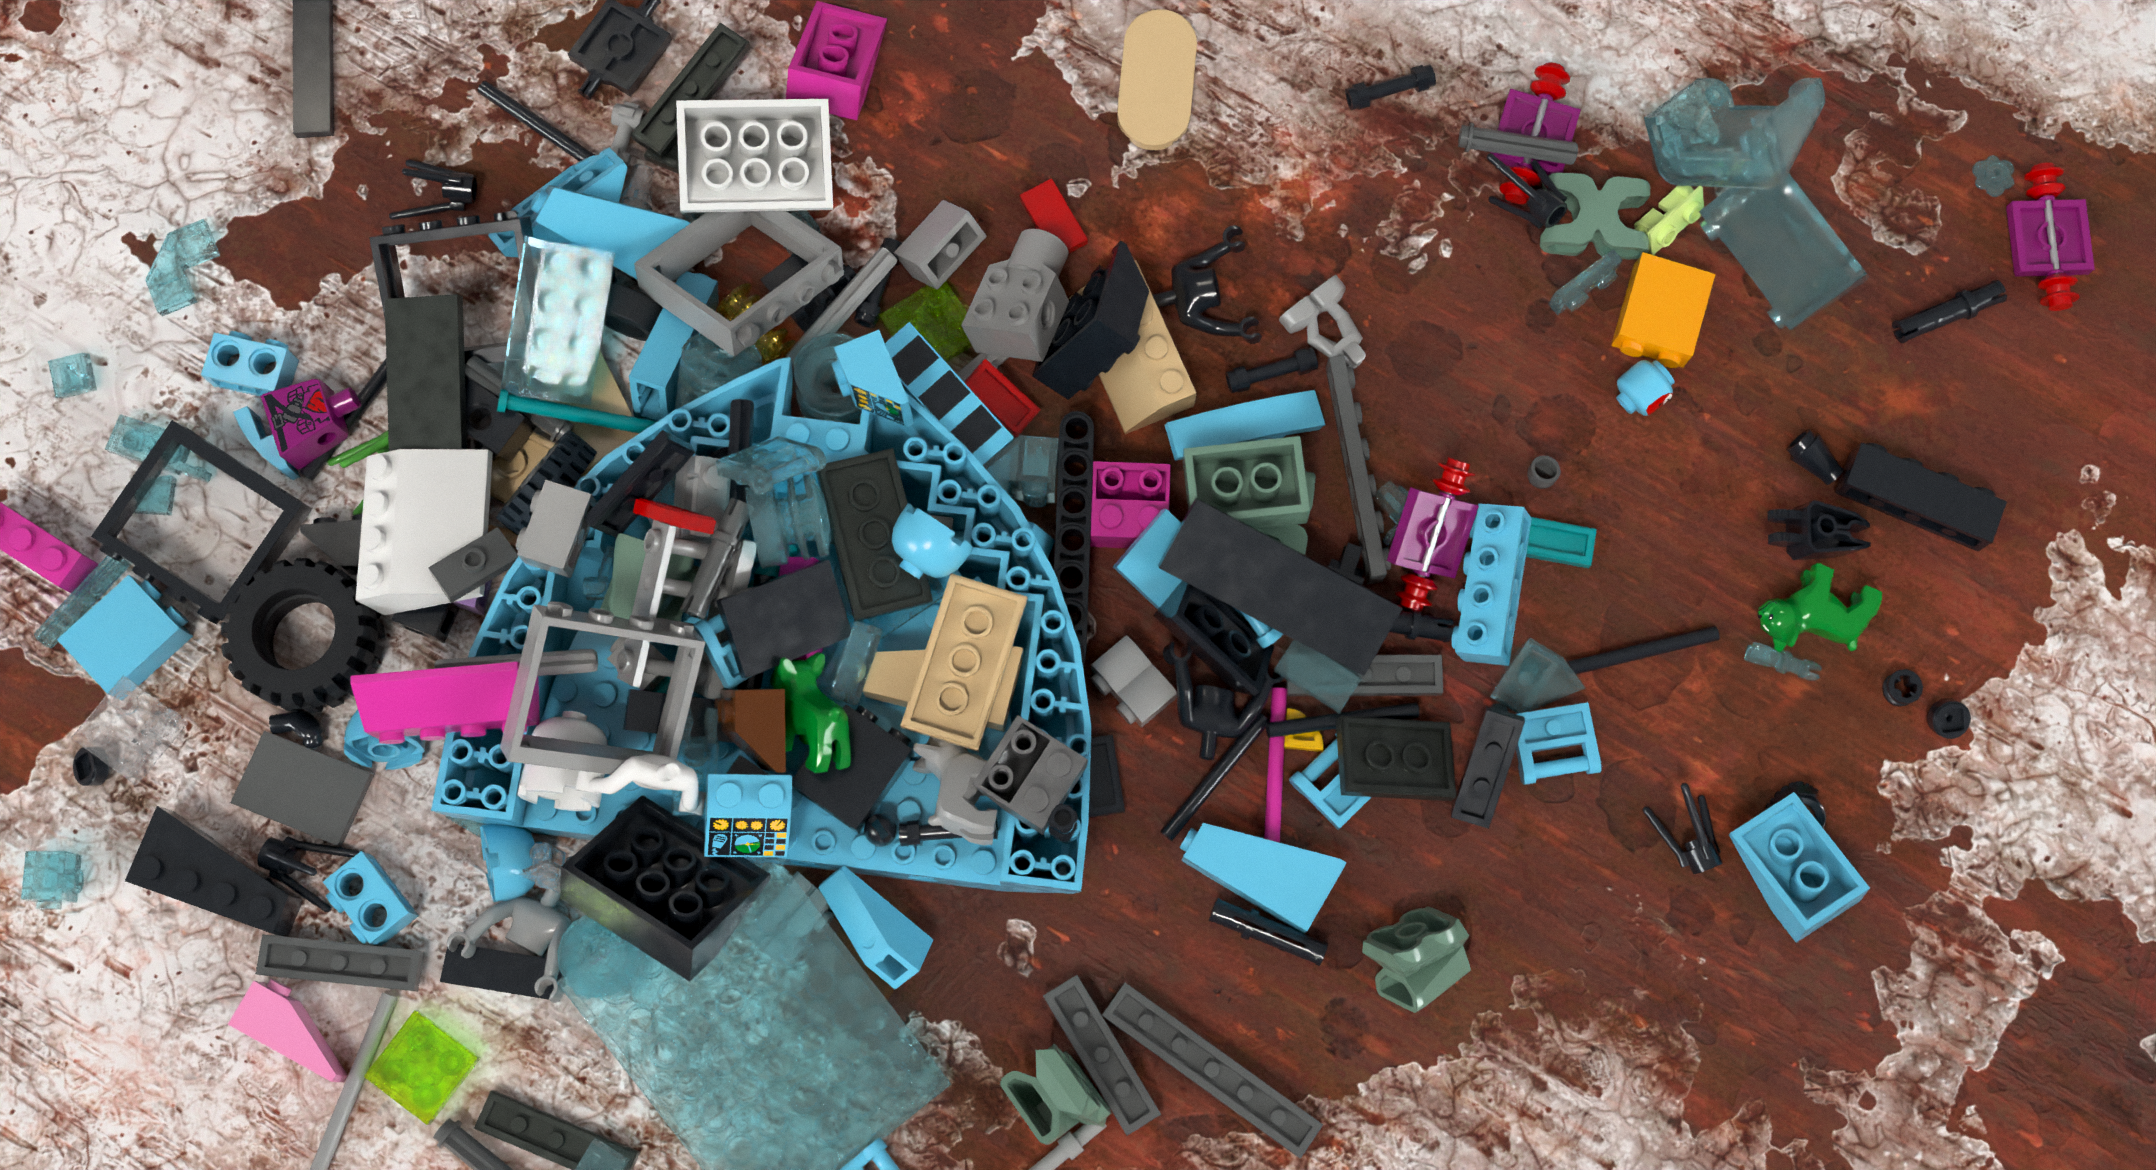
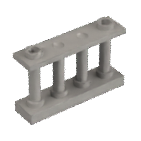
M653 519L652 528L648 530L644 539L646 554L632 614L643 615L655 620V624L669 626L670 622L675 620L656 617L661 594L686 598L692 586V582L666 578L670 555L676 554L703 560L710 544L675 538L676 526ZM741 537L742 545L740 550L734 552L726 568L722 581L711 601L707 621L720 613L716 600L748 588L758 543ZM725 629L716 634L720 644L728 640ZM626 638L624 649L619 652L616 661L617 678L633 687H640L643 673L671 677L675 661L647 657L651 641ZM704 650L694 692L710 699L721 698V690H724V686Z

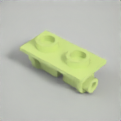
M1688 184L1676 186L1658 203L1659 208L1666 212L1664 215L1652 208L1634 224V230L1643 231L1648 235L1649 254L1655 255L1661 248L1669 246L1681 230L1700 218L1704 211L1702 186H1698L1695 190Z

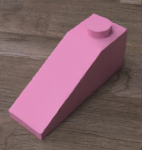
M271 978L268 983L253 981L228 1025L331 1082L344 1083L348 1076L302 1003L289 996L292 989Z

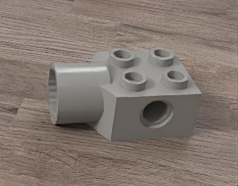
M1026 229L1021 232L1008 260L988 266L961 325L975 352L1043 362L1069 303L1058 279L1069 252L1066 245L1058 237L1044 230Z

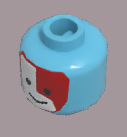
M1640 360L1618 378L1617 387L1620 394L1616 399L1629 414L1636 410L1641 415L1649 416L1673 396L1671 385L1675 381L1668 370L1657 360H1654L1652 363L1647 360Z

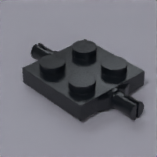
M607 0L568 53L570 61L584 68L590 74L578 89V92L584 98L586 96V99L591 100L602 83L614 86L628 96H632L672 40L669 32L655 25L650 19L658 5L661 4V0H643L638 9L624 6L615 0Z

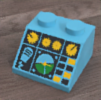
M879 330L834 347L837 361L832 362L831 365L843 397L851 395L855 407L905 427L914 424L908 397Z
M706 774L704 857H787L791 824L792 775Z

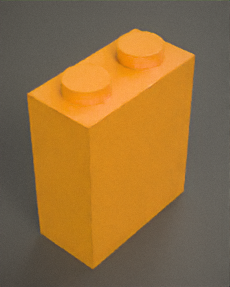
M1643 252L1634 264L1611 346L1620 348V351L1628 356L1641 357L1643 355L1656 359L1664 367L1683 368L1693 356L1715 274Z

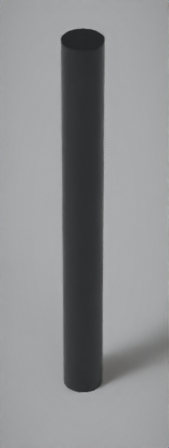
M483 81L479 85L478 93L579 162L590 156H595L594 153L489 82Z
M386 359L358 394L361 407L343 415L349 432L386 385ZM341 443L302 468L300 473L313 481Z
M1714 625L1569 660L1566 662L1569 675L1573 676L1718 641L1720 638L1719 631Z
M1417 702L1267 722L1266 733L1268 738L1336 729V719L1340 716L1401 720L1419 717V706Z
M1260 713L1244 733L1234 741L1162 828L1160 833L1172 842L1264 731L1266 723L1270 721L1263 714Z

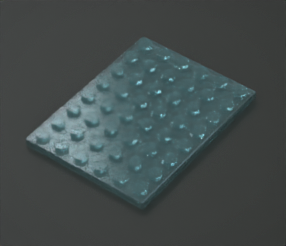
M744 857L770 873V881L717 956L690 982L618 935L557 980V984L702 1170H845L864 1155L863 1150L878 1138L883 1140L951 1085L947 1077L778 857Z

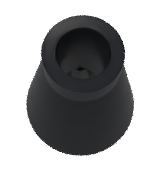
M1810 429L1798 435L1786 449L1791 454L1790 460L1821 479L1826 485L1834 482L1844 471L1820 434H1814Z

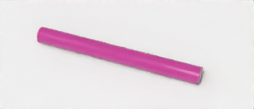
M1272 688L1270 722L1286 720V688ZM1285 736L1269 738L1264 839L1279 843Z

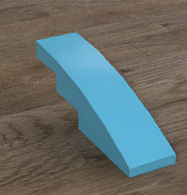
M1315 390L1207 411L1167 422L1165 429L1174 460H1182L1184 448L1283 438L1290 434L1319 430L1325 426V421Z

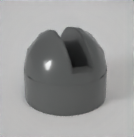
M1538 456L1528 468V480L1538 489L1549 488L1559 478L1561 473L1560 466L1552 457Z

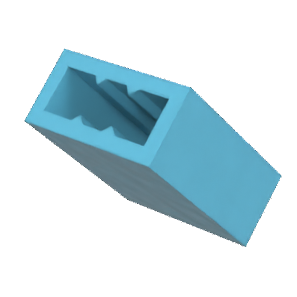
M128 575L57 640L107 694L123 701L189 641L193 635L184 626L189 622L186 617L174 606L171 605L167 608L159 600L163 593L153 583L147 580L141 582Z

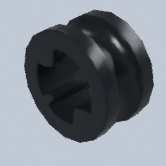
M1907 669L1898 670L1887 676L1882 685V692L1886 701L1898 707L1906 706L1918 700L1923 691L1920 677ZM1901 679H1903L1904 686L1910 687L1911 690L1904 697H1902L1900 690L1894 688V684L1900 682Z

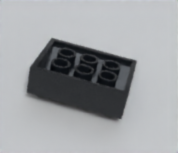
M642 795L561 866L560 899L690 982L717 956L770 881L771 874L744 857H704L705 833Z

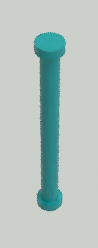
M500 389L497 404L498 412L505 413V410L508 409L634 433H641L658 422L508 394L509 390Z

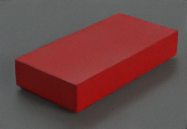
M1052 178L1019 195L1020 201L1036 229L1047 231L1058 237L1066 245L1069 253L1088 244L1086 235Z
M986 359L982 360L964 381L1014 438H1017L1041 410Z
M643 498L636 499L633 509L635 514L679 528L708 534L714 533L716 520L713 517Z

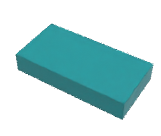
M1531 517L1526 557L1583 568L1591 567L1597 529Z

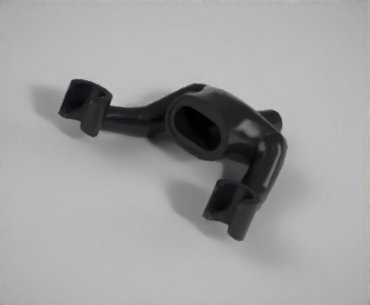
M1236 225L1227 227L1224 230L1222 242L1175 264L1171 269L1172 290L1155 293L1152 296L1158 308L1175 304L1178 317L1183 325L1211 335L1243 337L1247 343L1256 344L1260 342L1261 334H1246L1250 327L1259 324L1256 318L1247 317L1240 323H1231L1202 315L1203 311L1211 307L1221 306L1215 270L1213 267L1202 268L1212 264L1230 251L1234 253L1243 251L1245 248L1244 242L1230 243L1234 236L1243 233L1242 229Z
M1172 641L1164 647L1163 657L1168 664L1175 667L1179 723L1184 728L1202 733L1199 758L1214 760L1217 737H1240L1263 710L1273 685L1284 679L1285 670L1282 666L1275 668L1273 672L1274 678L1272 679L1268 675L1267 668L1260 692L1252 696L1244 709L1236 715L1234 710L1235 692L1213 686L1198 685L1195 688L1193 698V687L1187 662L1192 654L1191 647L1187 644L1184 645L1181 649V656L1177 657L1174 653L1175 644Z

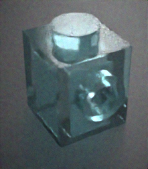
M26 851L21 899L36 902V909L61 910L62 903H77L78 893L82 891L84 885V875L80 869L82 855L67 851Z

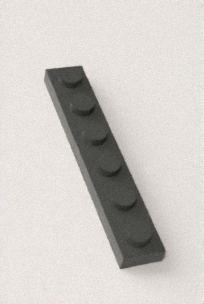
M1344 355L1329 357L1325 370L1359 546L1363 548L1361 556L1367 585L1381 583L1387 575L1386 570H1391V563L1386 561L1389 550L1387 547L1382 548L1379 535L1384 532L1382 514L1380 510L1375 511L1372 497L1377 495L1375 478L1373 474H1367L1365 461L1370 458L1369 446L1366 438H1360L1358 425L1362 424L1361 406L1359 402H1353L1351 389L1355 388L1354 370L1352 366H1346Z
M1127 983L1123 984L1102 1014V1017L1301 1159L1322 1128L1323 1124Z

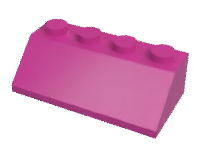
M505 662L350 676L351 687L364 731L379 739V743L399 744L405 742V736L420 735L421 740H442L446 738L445 733L461 732L463 737H480L486 735V729L502 728V733L504 732L520 663ZM538 676L524 732H527V726L540 723Z

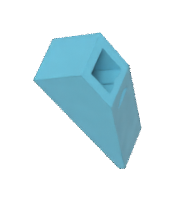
M844 865L819 885V890L868 968L894 989H897L920 971L933 942L929 935Z

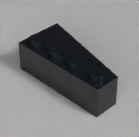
M157 806L125 879V882L284 937L289 936L303 903L302 898L253 867L245 859L215 841L214 838L204 831L193 826L185 818L172 810Z

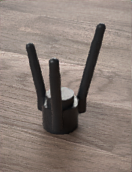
M1493 154L1487 155L1486 158L1490 163L1530 197L1527 202L1530 212L1494 196H1490L1488 199L1491 204L1531 222L1538 229L1542 228L1543 225L1547 228L1553 227L1562 219L1567 211V204L1565 203L1567 197L1556 188L1538 161L1533 160L1531 166L1547 188V191L1543 189L1535 191Z
M408 159L405 162L406 166L415 169L404 168L402 169V174L442 183L443 198H449L450 202L392 212L389 214V218L395 220L451 210L465 211V203L474 204L476 201L477 177L475 174H469L468 172H457Z
M1682 783L1681 790L1697 836L1696 839L1684 843L1687 851L1681 849L1649 807L1645 806L1643 813L1676 855L1680 867L1683 868L1689 865L1692 873L1698 874L1719 866L1723 862L1719 855L1721 851L1715 839L1705 796H1698L1700 819L1689 785Z
M289 836L284 841L273 837L269 838L263 844L258 854V866L269 870V877L281 881L324 912H330V905L287 875L292 874L295 870L311 876L317 874L315 868L300 862L301 853L297 850L343 857H354L361 851L303 842Z

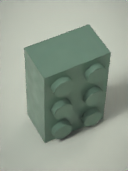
M1300 436L1183 449L1182 462L1188 510L1195 497L1255 529L1307 523L1310 505Z

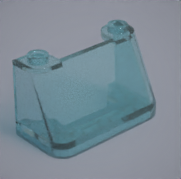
M1697 78L1644 117L1659 174L1668 183L1680 186L1774 188L1787 178L1825 105V93L1821 78L1799 79L1790 87L1788 92L1789 98L1778 106L1734 105L1731 92L1725 83L1714 78Z
M1772 155L1699 211L1705 219L1699 225L1712 241L1719 237L1768 299L1772 308L1767 313L1780 330L1785 326L1790 331L1794 330L1870 278L1775 155Z

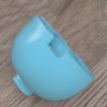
M909 503L899 515L893 527V548L903 559L899 567L917 579H920L923 573L934 578L946 577L952 574L965 562L974 547L965 540L961 542L953 537L955 532L918 508L915 510Z
M357 709L347 723L344 735V754L350 760L372 768L373 761L388 762L385 767L388 770L407 768L421 761L426 740H421L420 735L405 736V742L399 744L379 743V739L365 733Z
M500 824L481 825L483 861L486 860L488 871L486 877L493 902L508 901L523 896L537 882L539 866L546 865L542 841L534 842L531 832L525 828Z

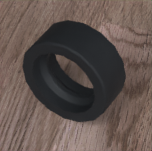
M605 282L599 284L590 304L589 314L604 326L620 334L637 340L647 341L663 308L651 298L635 290L615 283Z

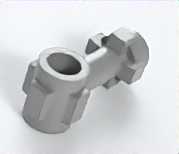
M625 101L624 104L616 103L612 111L611 123L618 126L610 148L629 166L631 155L626 153L631 133L646 116L647 111L641 109L638 104Z

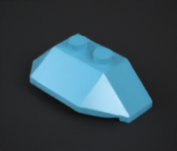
M609 147L602 150L599 155L590 156L570 166L540 189L546 191L547 187L551 185L619 202L628 167ZM539 190L516 205L511 211L516 210L517 217L530 216L531 219L534 211L529 208ZM531 219L537 259L555 261L562 255L570 253L576 247V244ZM514 231L488 234L489 238L504 256L518 257Z

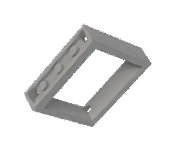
M787 211L706 212L634 263L639 291L734 357L747 347L752 346L760 337L775 326L780 325L788 316L803 305L808 304L816 295L828 286L836 283L844 275L841 247ZM753 225L809 264L730 322L672 281L746 228Z
M550 601L547 606L533 604L500 749L508 762L609 775L633 756L658 754L676 760L706 643L705 640L694 630L693 625L685 622L671 621L668 626L655 624V620L643 615L632 614L629 619L614 617V613L599 608H590L589 612L586 613L573 611L572 606L561 602ZM549 626L678 646L653 752L523 734Z

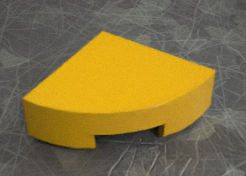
M1286 709V720L1306 717L1305 714L1298 710ZM1319 731L1285 736L1284 749L1322 752L1323 739Z

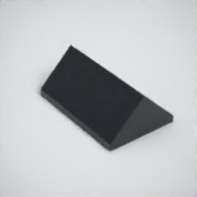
M1181 581L1153 616L1184 645H1189L1192 652L1235 692L1255 696L1260 692L1274 646L1271 644L1266 648H1262L1255 639L1258 636L1249 622L1232 606Z

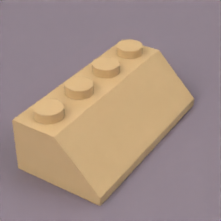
M1134 260L1135 263H1136V265H1137V267H1138V269H1139V271H1140V273H1141V275H1142V277H1143V279H1144V281H1145V283H1146V280H1145V278H1144V276H1143V274H1142V272H1141V269H1140V267H1139L1137 261ZM1085 286L1082 289H1080L1077 293L1082 295ZM1150 289L1137 333L1140 335L1137 346L1130 354H1122L1107 373L1101 372L1099 374L1125 434L1194 407L1196 399L1194 386Z

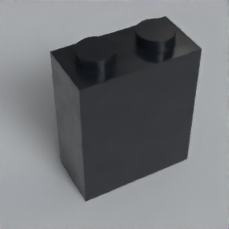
M845 704L843 709L848 716L851 746L850 766L838 770L835 768L836 763L833 762L831 756L828 771L814 773L805 767V760L792 779V788L860 834L866 821L874 814L914 757V752L908 747L911 740L900 731L891 727L889 732H886L875 724L879 718L861 705H858L854 710ZM832 742V744H831V745H832V755H833V752L835 751V744H834V742Z

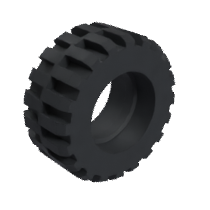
M296 558L292 565L284 559L274 562V570L270 572L261 568L253 573V577L256 580L250 585L243 582L236 591L241 594L236 603L229 601L225 610L230 615L229 622L221 624L220 635L228 639V643L221 645L224 658L232 661L228 669L233 677L242 681L241 686L250 693L287 711L297 712L304 709L309 713L322 712L323 705L326 704L332 708L344 704L343 695L348 693L354 696L350 676L375 674L376 669L371 667L374 658H382L384 648L378 644V639L385 637L384 625L377 620L382 614L356 601L357 582L341 569L338 570L333 565L321 560L315 563L309 558ZM308 603H322L332 611L335 621L334 637L326 653L315 663L301 669L289 670L279 665L274 655L273 640L281 620L290 611Z

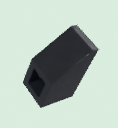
M362 514L353 515L352 520L337 521L335 518L322 517L314 519L313 524L300 525L301 533L351 575L358 574Z

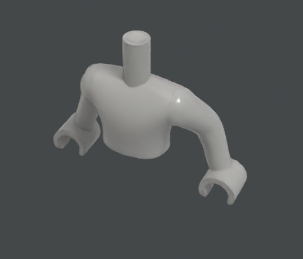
M552 879L540 901L527 896H520L512 900L502 901L488 908L464 932H454L448 937V949L454 952L459 943L466 940L461 956L466 959L470 958L476 951L475 941L487 929L505 918L512 917L511 928L505 936L507 940L540 957L548 948L544 975L535 983L536 994L539 996L543 995L547 986L553 984L554 989L550 994L549 1000L553 1003L560 1001L564 994V988L557 981V977L572 929L571 920L554 908L561 896V883Z

